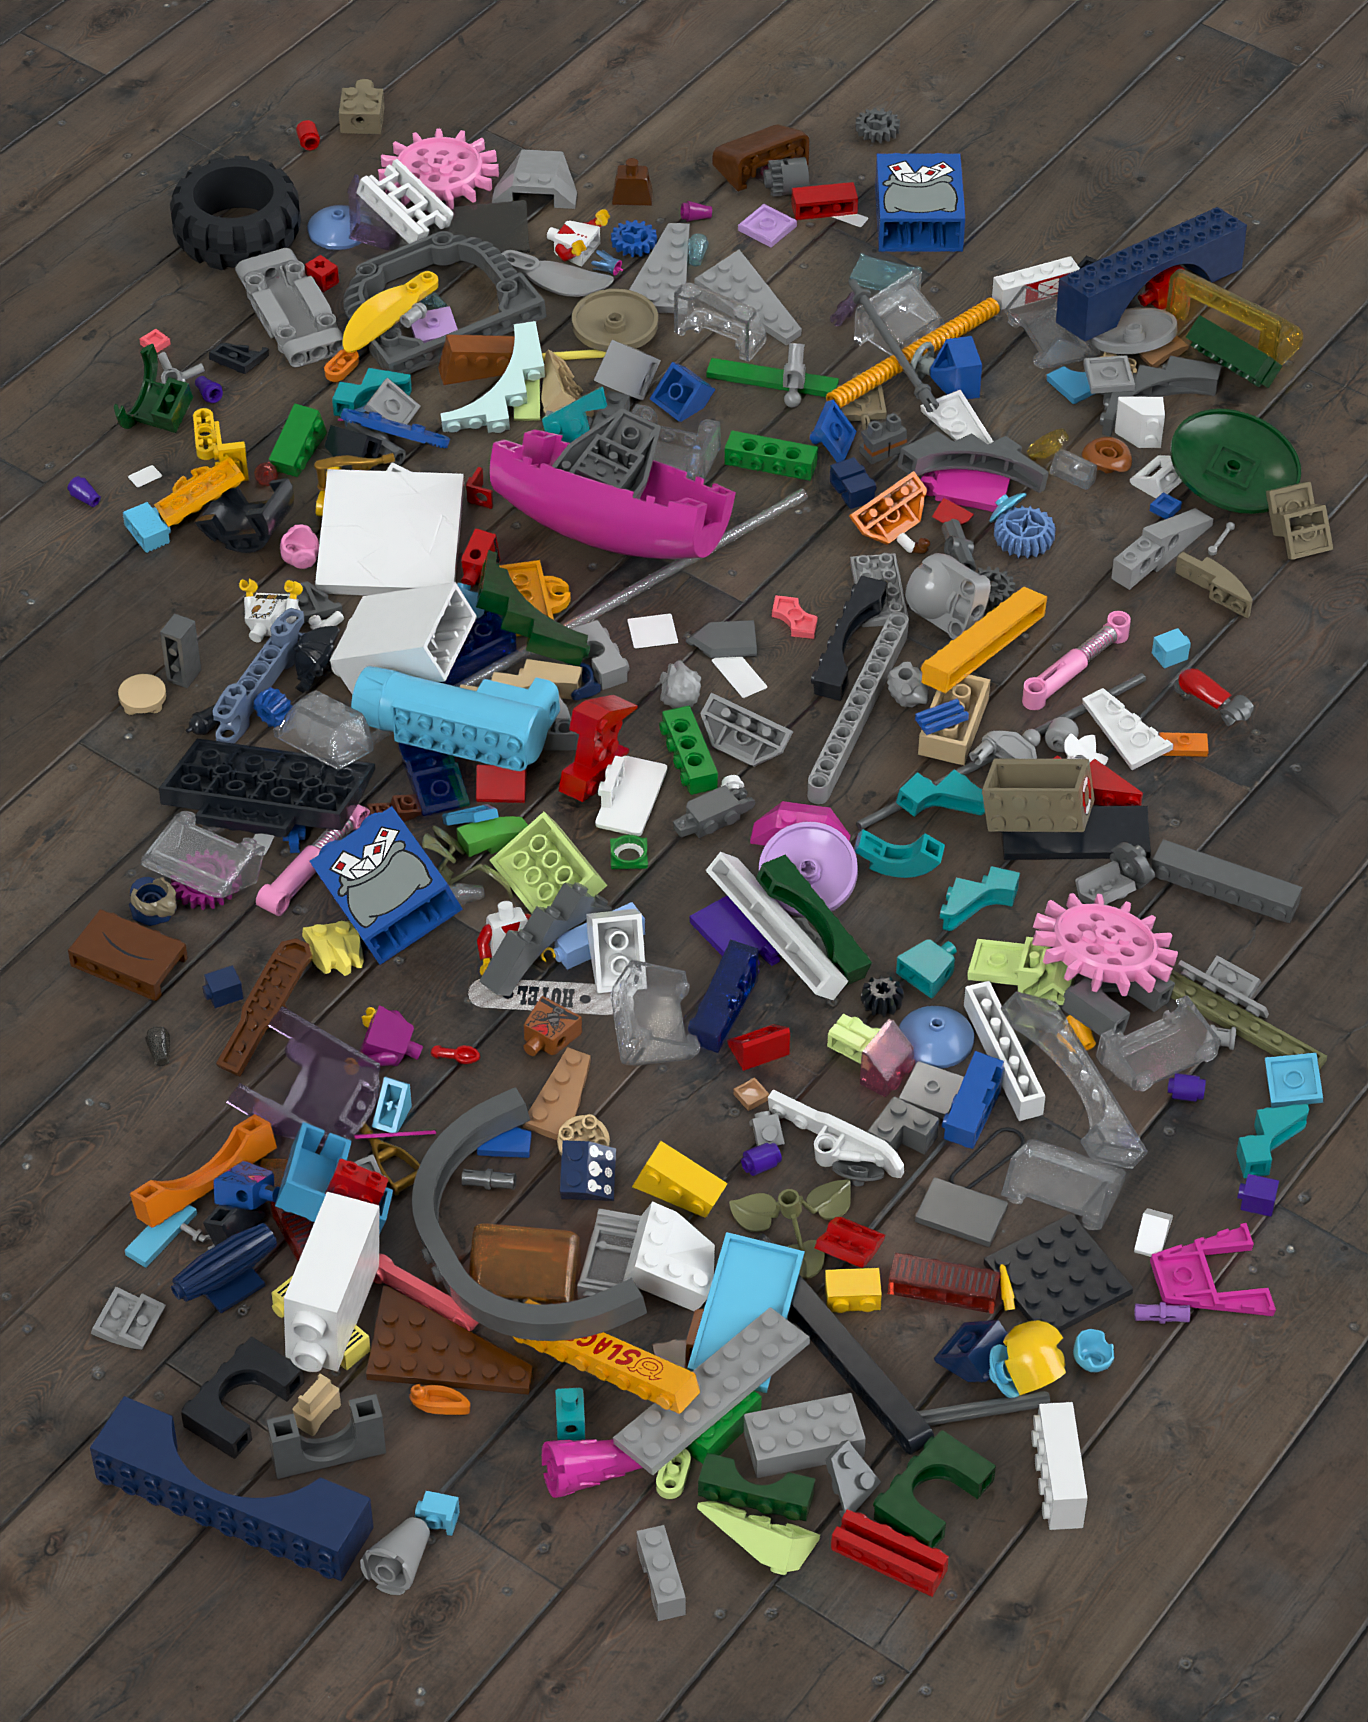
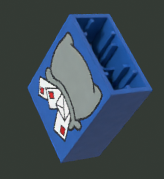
M877 154L875 195L879 252L963 251L965 207L960 154Z
M392 806L382 813L369 815L363 820L360 828L342 840H334L322 847L319 855L309 861L379 965L463 910L447 882Z

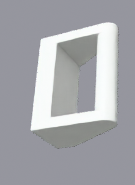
M1165 455L1155 457L1130 479V483L1154 498H1157L1163 492L1166 494L1170 493L1182 482L1173 467L1171 456ZM1158 466L1162 467L1153 476L1148 477Z

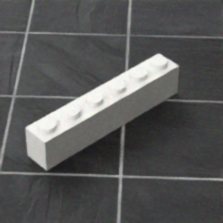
M990 981L965 987L964 1007L987 1055L1004 1061L1002 1087L1018 1120L1022 1121L1043 1115L1045 1094Z

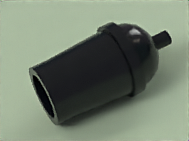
M216 704L192 714L189 720V728L186 729V732L190 733L192 731L196 735H205L209 730L220 724V721H215L213 718V708Z

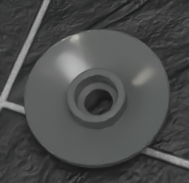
M839 1160L832 1164V1170L841 1177L849 1179L853 1186H863L864 1182L876 1181L884 1177V1170L869 1162Z

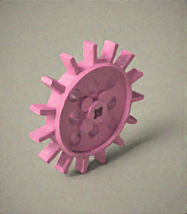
M436 129L435 137L423 140L415 132L412 133L413 144L406 147L396 141L393 143V152L398 157L381 155L382 167L386 168V166L392 165L393 161L398 159L441 201H446V205L450 210L454 209V199L465 196L472 203L476 202V192L473 189L478 187L491 191L492 179L487 177H499L498 164H491L497 162L496 151L482 152L485 150L483 138L468 144L465 142V131L462 130L456 138L443 137L441 129ZM378 169L379 181L386 178L384 175L386 169ZM398 182L394 184L397 188L401 187ZM385 189V192L388 195L390 192L387 189ZM406 195L401 197V203L404 206L411 201Z
M1072 893L1068 897L1067 910L1050 900L1045 910V914L1048 916L1037 913L1033 928L1042 931H1035L1032 944L1034 946L1053 947L1046 949L1043 962L1045 964L1059 961L1064 962L1068 966L1064 976L1065 980L1069 981L1079 973L1092 979L1091 986L1094 992L1099 990L1102 982L1116 983L1122 996H1127L1130 982L1134 981L1148 993L1152 992L1156 979L1151 975L1168 982L1173 968L1167 965L1174 966L1178 951L1164 949L1169 948L1172 934H1153L1151 930L1156 917L1151 915L1142 920L1130 914V902L1126 901L1118 909L1104 905L1102 894H1097L1094 904H1082L1076 895Z

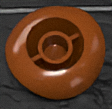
M1113 437L1094 439L1082 451V457L1094 463L1097 471L1101 470L1105 473H1112L1114 471L1126 472L1132 466V455L1128 446L1121 440Z

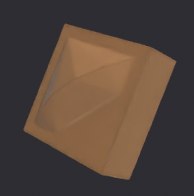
M756 1078L734 1088L735 1097L748 1111L768 1101V1096L770 1095Z

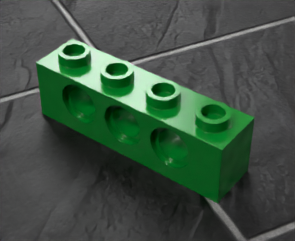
M731 431L725 446L724 464L811 481L817 465L818 447Z
M690 705L662 711V721L659 722L660 732L662 736L666 735L667 749L669 753L673 752L674 766L676 770L680 769V779L683 787L687 786L690 795L717 789L718 772Z

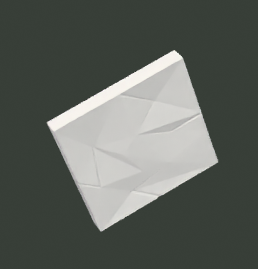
M328 469L315 581L316 589L326 594L375 595L451 582L456 583L464 475L453 473Z

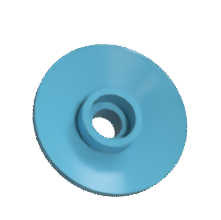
M1026 493L1016 494L1009 498L1005 494L995 502L997 508L990 517V523L996 521L999 514H1003L1007 509L1011 510L1013 506H1016L1027 496Z
M999 1344L994 1346L990 1352L989 1375L993 1383L997 1384L1005 1396L1015 1398L1019 1396V1393L1004 1362L1009 1359L1007 1347Z

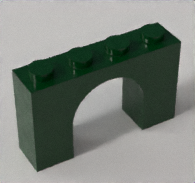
M941 1430L935 1438L932 1436L928 1439L919 1456L914 1455L911 1458L903 1474H897L894 1477L890 1488L885 1493L881 1492L873 1503L875 1507L874 1520L880 1524L890 1526L894 1531L904 1536L914 1537L919 1543L935 1548L945 1537L946 1522L921 1506L913 1495L914 1490L925 1481L943 1479L956 1484L976 1499H979L993 1483L996 1465Z

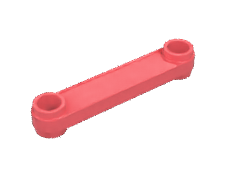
M379 1254V1267L373 1282L387 1284L468 1331H472L479 1322L467 1315L454 1302L451 1296L397 1267L388 1256Z

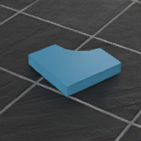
M1063 366L1047 374L1046 380L1072 404L1094 395L1090 392L1085 372L1072 371Z
M488 804L442 815L443 824L447 826L469 822L476 823L499 817L497 809Z

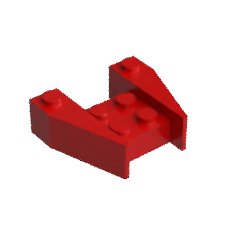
M609 695L585 700L573 709L569 730L579 734L574 762L562 770L559 792L581 802L596 794L601 781L605 782L608 764L612 765L615 756L623 757L629 753L630 749L620 745L617 737L622 726V720L635 711L638 705L618 696Z

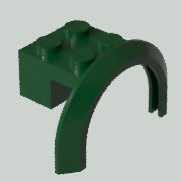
M151 343L140 352L144 362V377L139 396L128 413H126L124 406L121 405L119 409L118 405L115 404V415L119 425L124 429H130L139 422L176 433L193 399V394L189 383L168 377L165 384L156 382L158 357L155 346Z

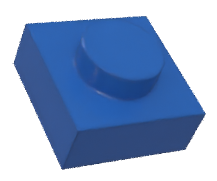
M1163 492L1150 504L1149 511L1164 519H1168L1181 509L1182 502Z

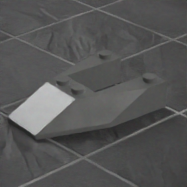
M621 408L568 444L552 467L612 485L616 488L634 491L633 498L640 499L648 482L661 426Z

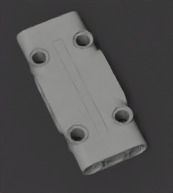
M283 248L242 260L236 265L235 271L246 288L247 298L251 301L255 313L270 338L276 339L278 350L286 356L292 367H300L333 357L340 350L344 349L343 334L337 327L336 316L332 314L330 305L313 277H307L304 264L298 261L291 249Z

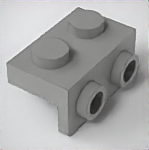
M1116 861L1103 865L1075 880L1079 900L1085 904H1094L1097 894H1102L1104 905H1107L1116 899L1125 898L1129 893L1136 890L1135 881L1121 875L1119 863Z

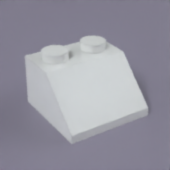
M1118 397L1115 433L1138 448H1161L1165 419L1163 397Z

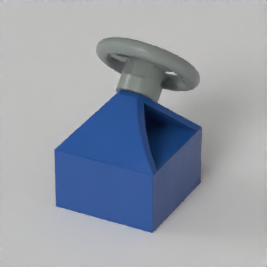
M972 336L946 339L936 359H934V346L931 342L923 343L916 350L910 364L920 380L927 374L947 395L961 390L966 399L980 398L982 363ZM928 348V352L922 356V353Z

